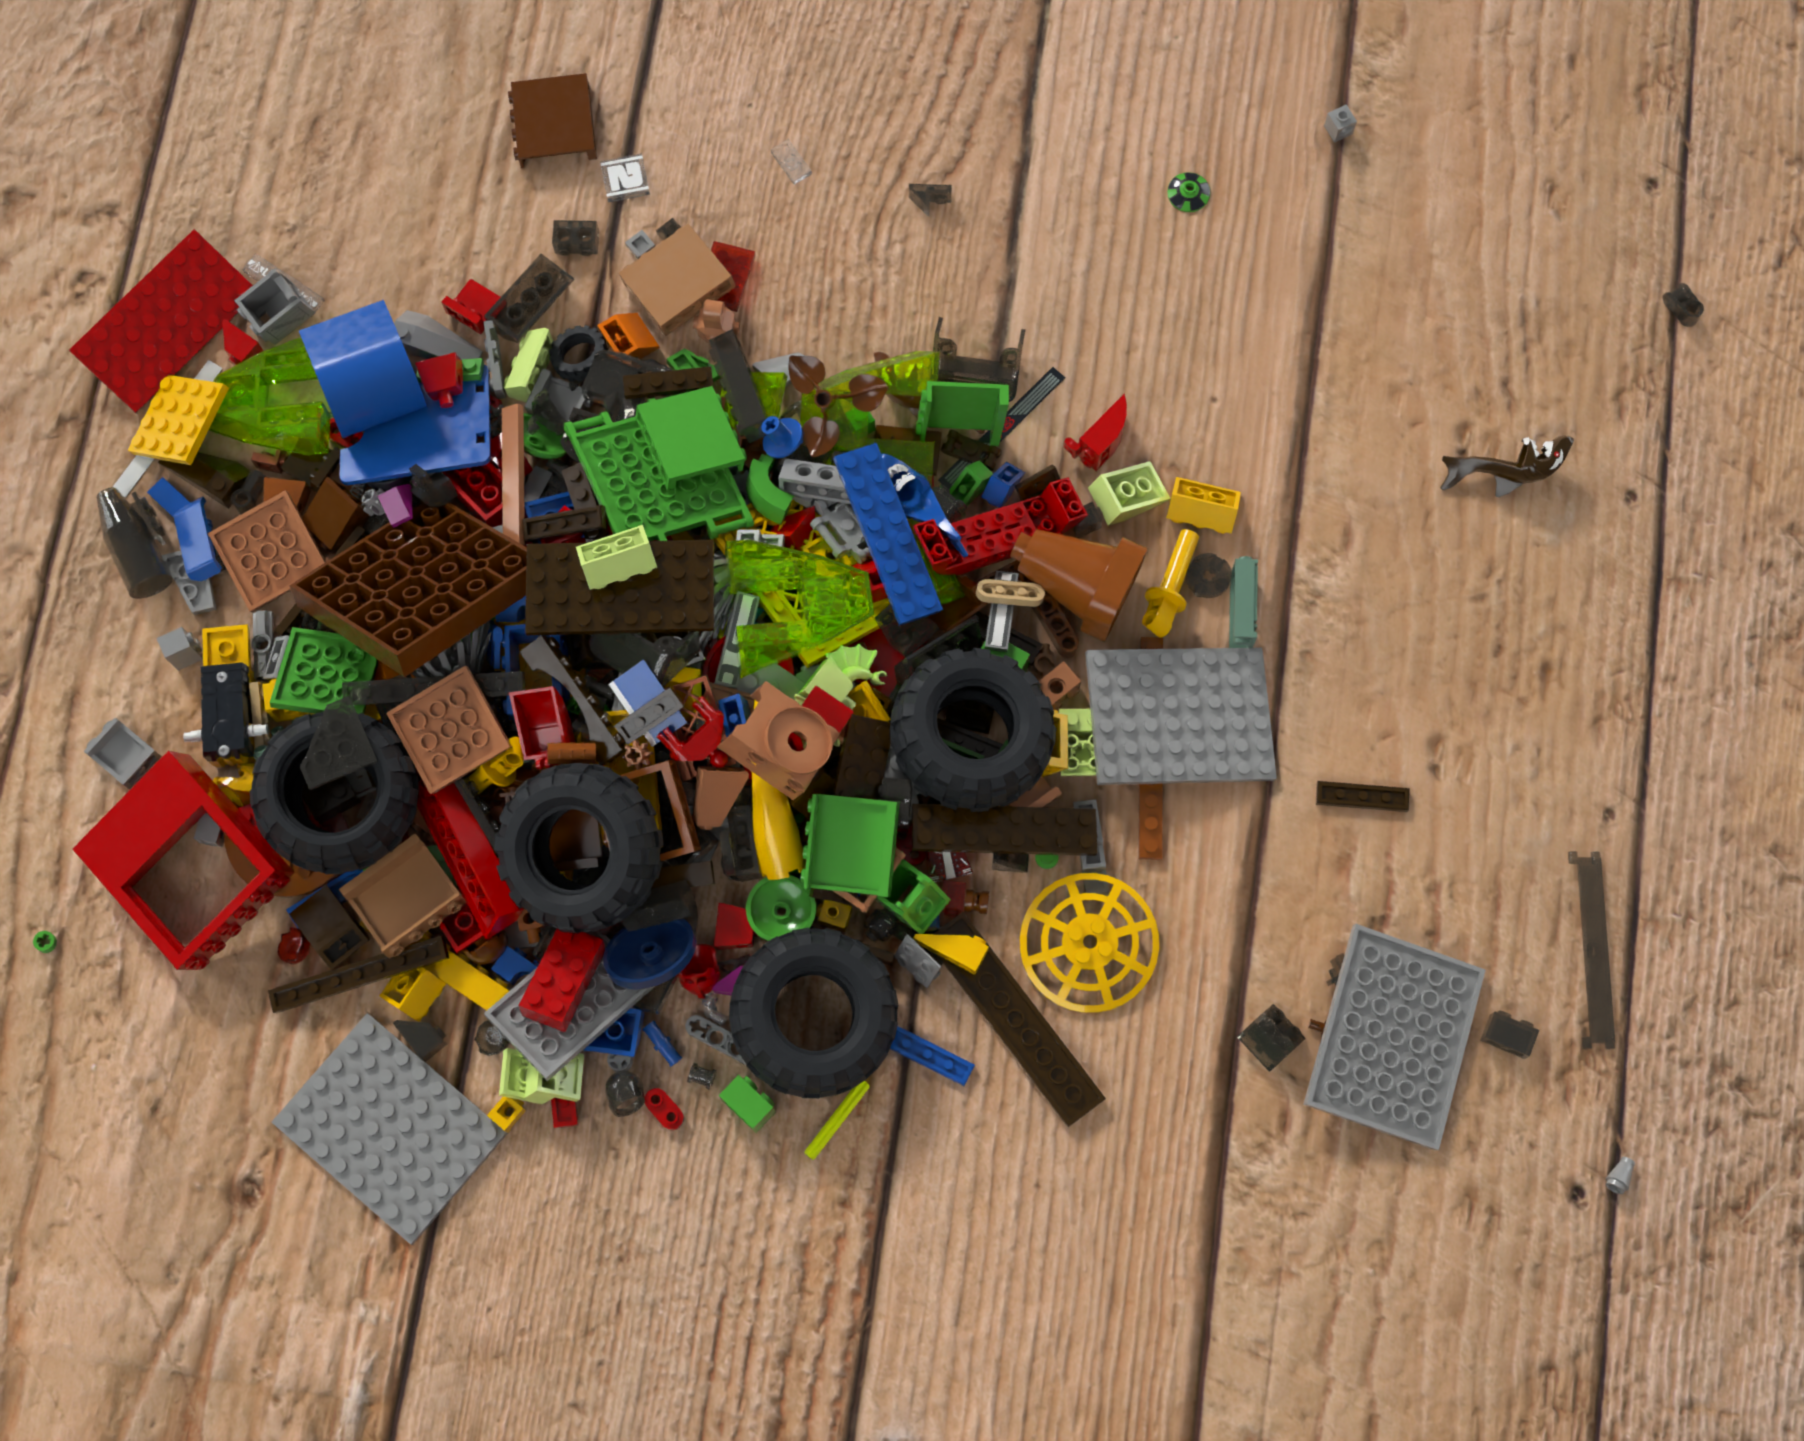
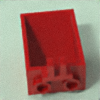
M1125 393L1079 438V443L1070 437H1067L1064 441V449L1072 455V458L1076 459L1079 456L1087 468H1093L1096 472L1115 453L1121 442L1127 416Z
M554 686L509 692L523 759H534L537 770L559 765L547 764V743H576L569 713L559 692Z

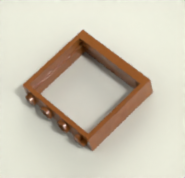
M668 760L620 775L626 776L631 780L662 771L684 847L660 854L661 861L701 850L675 760ZM604 830L603 840L606 847H609L608 837Z

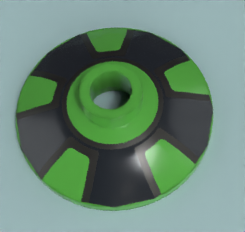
M1186 172L1175 176L1171 180L1167 195L1170 203L1176 209L1183 212H1195L1207 204L1210 198V187L1202 176ZM1186 187H1191L1193 190L1189 191Z

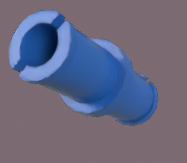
M655 1021L650 1022L642 1029L655 1045L654 1049L656 1051L659 1050L670 1067L683 1058L670 1043V1037L664 1035Z

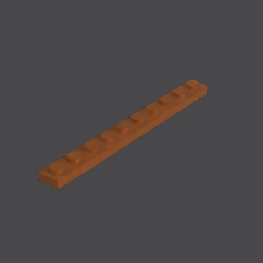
M1141 637L1140 649H1163V638ZM1139 784L1138 859L1162 860L1163 784Z

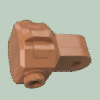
M706 299L704 307L700 308L699 315L694 316L693 329H697L698 337L710 343L711 347H715L716 344L723 345L732 342L734 335H739L740 322H736L735 313L725 307L724 302Z

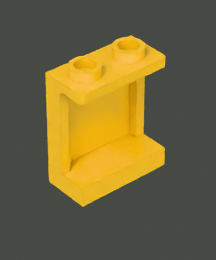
M1054 710L1053 722L1056 727L1055 745L1052 750L1051 759L1042 777L1068 769V715L1059 714L1058 710Z

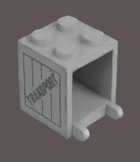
M276 268L234 300L239 306L237 309L239 314L251 323L249 326L257 336L260 335L265 342L269 340L274 345L315 314V311L293 282ZM267 313L271 319L264 324L261 317Z

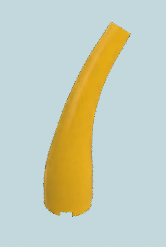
M754 700V708H753V710L755 709V707H756L757 704L759 703V702H757L756 700ZM752 772L753 834L762 877L767 875L768 880L788 878L789 872L798 869L799 873H801L802 869L806 868V859H803V846L799 829L788 797Z

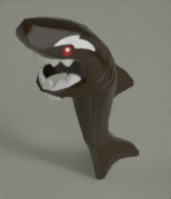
M1562 435L1552 441H1546L1543 444V448H1541L1543 453L1539 454L1536 450V442L1529 437L1522 439L1524 444L1517 462L1476 456H1443L1442 461L1448 468V475L1440 488L1441 490L1452 488L1465 476L1474 472L1490 473L1494 475L1496 480L1495 497H1501L1509 494L1522 484L1544 480L1554 474L1564 462L1574 439L1571 436Z

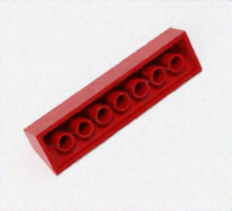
M416 769L419 781L417 807L484 938L489 939L517 921L523 908L519 909L510 898L509 893L511 891L505 881L501 882L496 867L500 865L499 858L496 857L492 849L491 841L486 838L480 820L475 817L470 801L463 794L460 782L456 780L435 794H430Z

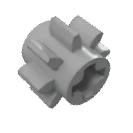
M381 488L378 491L369 489L362 496L363 510L370 516L373 514L380 516L385 513L378 498V495L384 493Z

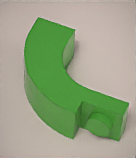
M766 453V455L762 454L759 461L756 459L752 460L746 480V492L751 504L759 513L781 525L790 510L794 496L778 489L770 481L768 475L774 466L776 458L770 457Z

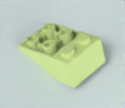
M1059 709V714L1068 715V769L1060 771L1061 776H1096L1090 709Z

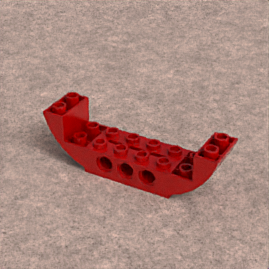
M1069 477L1050 482L1040 496L950 523L961 536L960 541L968 553L967 557H963L940 532L934 519L915 524L913 527L933 570L941 575L956 574L957 576L1012 558L1010 557L1011 552L1021 532L1031 537L1036 529L1062 535L1080 523L1088 514Z

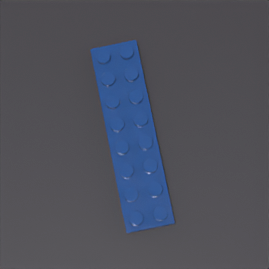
M877 443L835 456L833 460L899 626L941 612L943 608Z

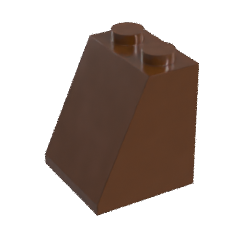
M327 477L302 518L312 537L315 538L317 536L321 540L319 544L326 551L330 552L332 550L337 552L358 525L363 528L375 514L372 516L367 514L363 510L362 502L358 498L354 497L345 486Z

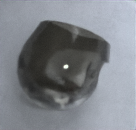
M618 1071L612 1074L606 1081V1098L608 1099L610 1110L616 1117L631 1115L644 1105L643 1084L636 1074L629 1071ZM638 1097L630 1106L622 1109L617 1108L626 1100Z

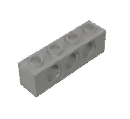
M785 458L779 475L780 490L795 496L851 504L836 466Z

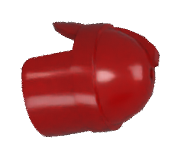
M696 944V950L692 959L677 974L681 986L691 994L697 995L699 999L706 998V995L713 990L720 977L715 949L708 944Z

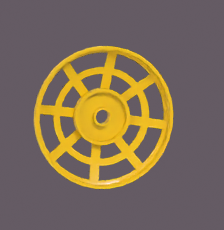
M1079 873L1066 876L1043 889L1029 906L1023 919L1019 936L1022 964L1036 989L1056 1005L1082 1013H1098L1112 1010L1134 998L1145 987L1152 976L1159 953V933L1156 920L1145 900L1132 887L1121 880L1098 873ZM1099 880L1111 883L1113 887L1108 897L1096 893L1079 894L1075 881ZM1066 884L1070 897L1059 903L1049 915L1036 909L1049 893ZM1122 889L1139 903L1147 916V920L1135 923L1129 912L1116 901ZM1096 900L1104 902V905L1099 915L1086 914L1082 901ZM1073 904L1077 917L1071 920L1069 924L1056 919V916L1064 908ZM1112 908H1115L1124 917L1128 925L1114 928L1112 923L1107 920ZM1031 918H1034L1044 923L1041 934L1042 952L1028 956L1027 933ZM1050 927L1063 933L1062 946L1052 949L1048 948ZM1151 928L1153 948L1150 963L1146 967L1136 961L1139 949L1138 932ZM1131 934V954L1127 956L1117 951L1118 938ZM1088 935L1094 936L1097 941L1096 946L1091 949L1085 947L1083 944L1084 937ZM1065 955L1069 962L1073 964L1067 976L1056 967L1052 958ZM1112 959L1125 965L1116 976L1107 980L1104 966ZM1045 961L1052 974L1063 982L1057 995L1049 991L1041 983L1032 965ZM1081 969L1094 970L1098 983L1085 984L1075 980ZM1131 969L1143 975L1140 982L1130 992L1113 1001L1110 991L1111 986L1121 981ZM1071 988L1083 991L1101 990L1104 1004L1080 1005L1066 1001V998Z

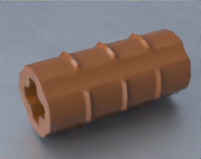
M547 743V764L596 763L595 743Z

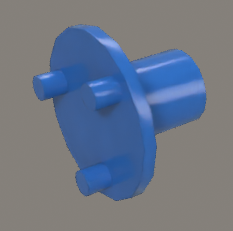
M770 416L762 423L761 428L765 433L763 448L770 457L776 459L784 458L791 455L803 443V428L795 419L783 418L779 420L775 416Z

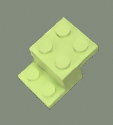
M506 1048L503 1050L499 1096L544 1104L553 1098L577 1102L581 1098L584 1054L579 1053L547 1081L518 1050Z

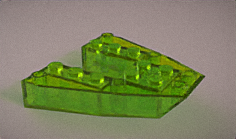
M301 337L262 351L215 377L213 382L223 383L229 389L209 431L243 443L304 455L328 453L331 415L322 401L268 407L270 384L318 380Z
M909 352L847 369L824 379L818 384L821 390L830 391L834 395L851 394L848 386L849 381L857 375L869 374L882 379L888 385L886 394L921 396L922 390H926L927 381L938 382L939 352ZM816 387L809 394L802 393L800 419L802 428L805 422L812 417L823 419L821 408L814 402ZM852 398L837 399L835 405L826 410L828 415L827 421L836 422L840 429L839 440L830 452L840 455L877 443L881 454L891 455L904 462L914 471L926 477L932 487L934 442L867 438L869 412H862L853 406Z
M754 540L726 541L725 558L730 594H737L738 591L754 593L798 589L802 615L801 621L736 626L735 641L740 679L808 652L874 615L868 572L821 555Z

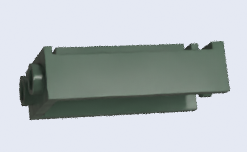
M1249 556L1235 559L1230 572L1229 648H1253L1257 639V632L1255 631L1257 628L1258 559H1252Z

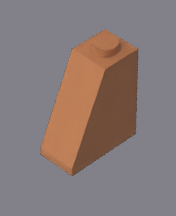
M698 766L692 815L693 822L700 829L704 830L720 827L748 780L749 773L740 767L715 768L713 766Z

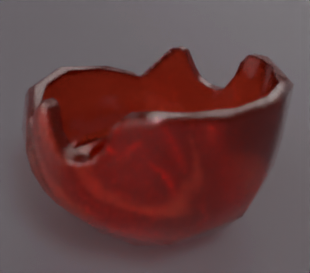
M290 927V932L281 934V942L278 945L277 954L284 963L298 964L310 953L311 944L300 929Z

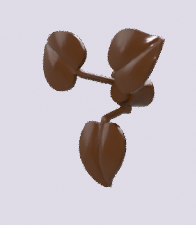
M795 355L789 357L788 370L793 386L797 391L804 394L811 393L816 387L814 402L821 408V413L823 414V419L812 417L803 426V440L812 457L821 456L829 452L839 440V425L834 421H827L828 415L826 412L827 409L835 405L837 399L852 398L853 406L862 412H870L881 404L888 391V385L882 379L869 374H860L849 381L848 386L851 394L834 395L830 391L821 390L818 384L824 380L826 375L825 366L818 358Z

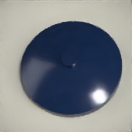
M641 918L623 927L613 936L604 952L603 964L610 979L615 984L624 988L645 989L660 985L680 973L688 965L696 950V936L692 927L685 919L682 918L635 930L636 923L640 922Z

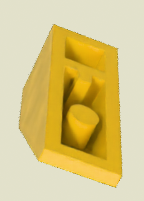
M915 934L913 940L921 947L974 975L977 973L989 949V946L985 945L986 941L975 935L973 938L968 935Z

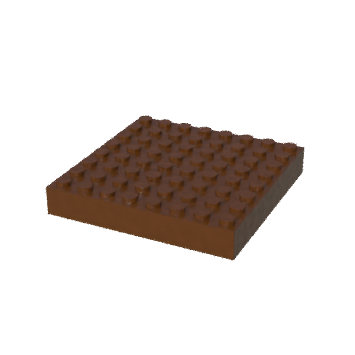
M435 494L412 507L413 519L396 527H393L390 522L289 585L297 607L403 677L413 673L420 666L432 660L435 656L450 648L453 644L468 636L472 631L526 596L527 547Z

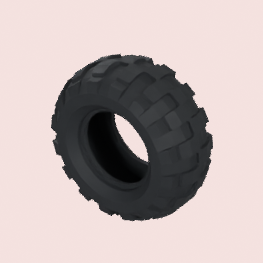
M973 648L969 652L954 649L942 652V655L934 660H926L915 669L909 679L904 681L897 694L891 713L890 744L894 748L896 754L895 761L904 776L907 775L912 780L914 788L925 797L931 796L940 801L941 806L954 810L960 807L968 808L971 812H982L999 805L1000 807H1005L1017 801L1022 794L1030 791L1041 778L1051 759L1050 757L1055 745L1056 727L1053 722L1054 710L1050 698L1041 691L1042 684L1031 672L1028 671L1026 673L1018 666V661L1007 655L1000 657L990 654L991 651L988 649ZM973 700L982 702L993 708L1002 717L1008 731V745L1000 753L989 758L970 759L952 751L942 740L937 727V715L946 706L957 701Z
M572 763L557 765L542 770L540 774L527 779L516 789V795L510 802H506L499 818L502 823L500 830L495 833L494 850L498 851L500 865L496 867L501 882L505 881L511 891L509 893L510 898L519 909H526L530 913L532 920L545 927L552 926L558 928L561 932L577 934L588 931L594 932L613 926L630 917V914L642 906L650 896L651 887L654 881L659 878L663 863L660 860V849L664 846L662 830H659L654 818L657 813L650 800H646L639 793V787L626 776L616 774L612 768L598 764ZM571 809L586 812L594 817L601 824L608 837L610 847L609 861L604 873L592 885L578 884L567 879L556 868L550 854L549 845L552 829L558 819Z
M803 928L792 930V932L779 937L776 936L763 944L757 952L750 956L742 967L733 987L729 1007V1020L737 1052H739L746 1066L757 1078H760L771 1088L784 1094L819 1099L836 1096L853 1089L879 1068L888 1055L895 1039L899 1005L889 972L882 961H879L869 950V947L857 939L855 940L843 935L840 931L827 928ZM809 975L825 977L838 984L847 995L852 1009L851 1027L847 1036L834 1047L820 1051L805 1050L789 1042L780 1031L775 1016L777 997L780 991L794 979Z

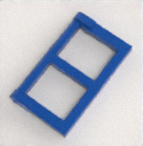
M489 620L488 634L491 633V637L487 647L486 660L494 669H500L502 629L495 625L492 620Z

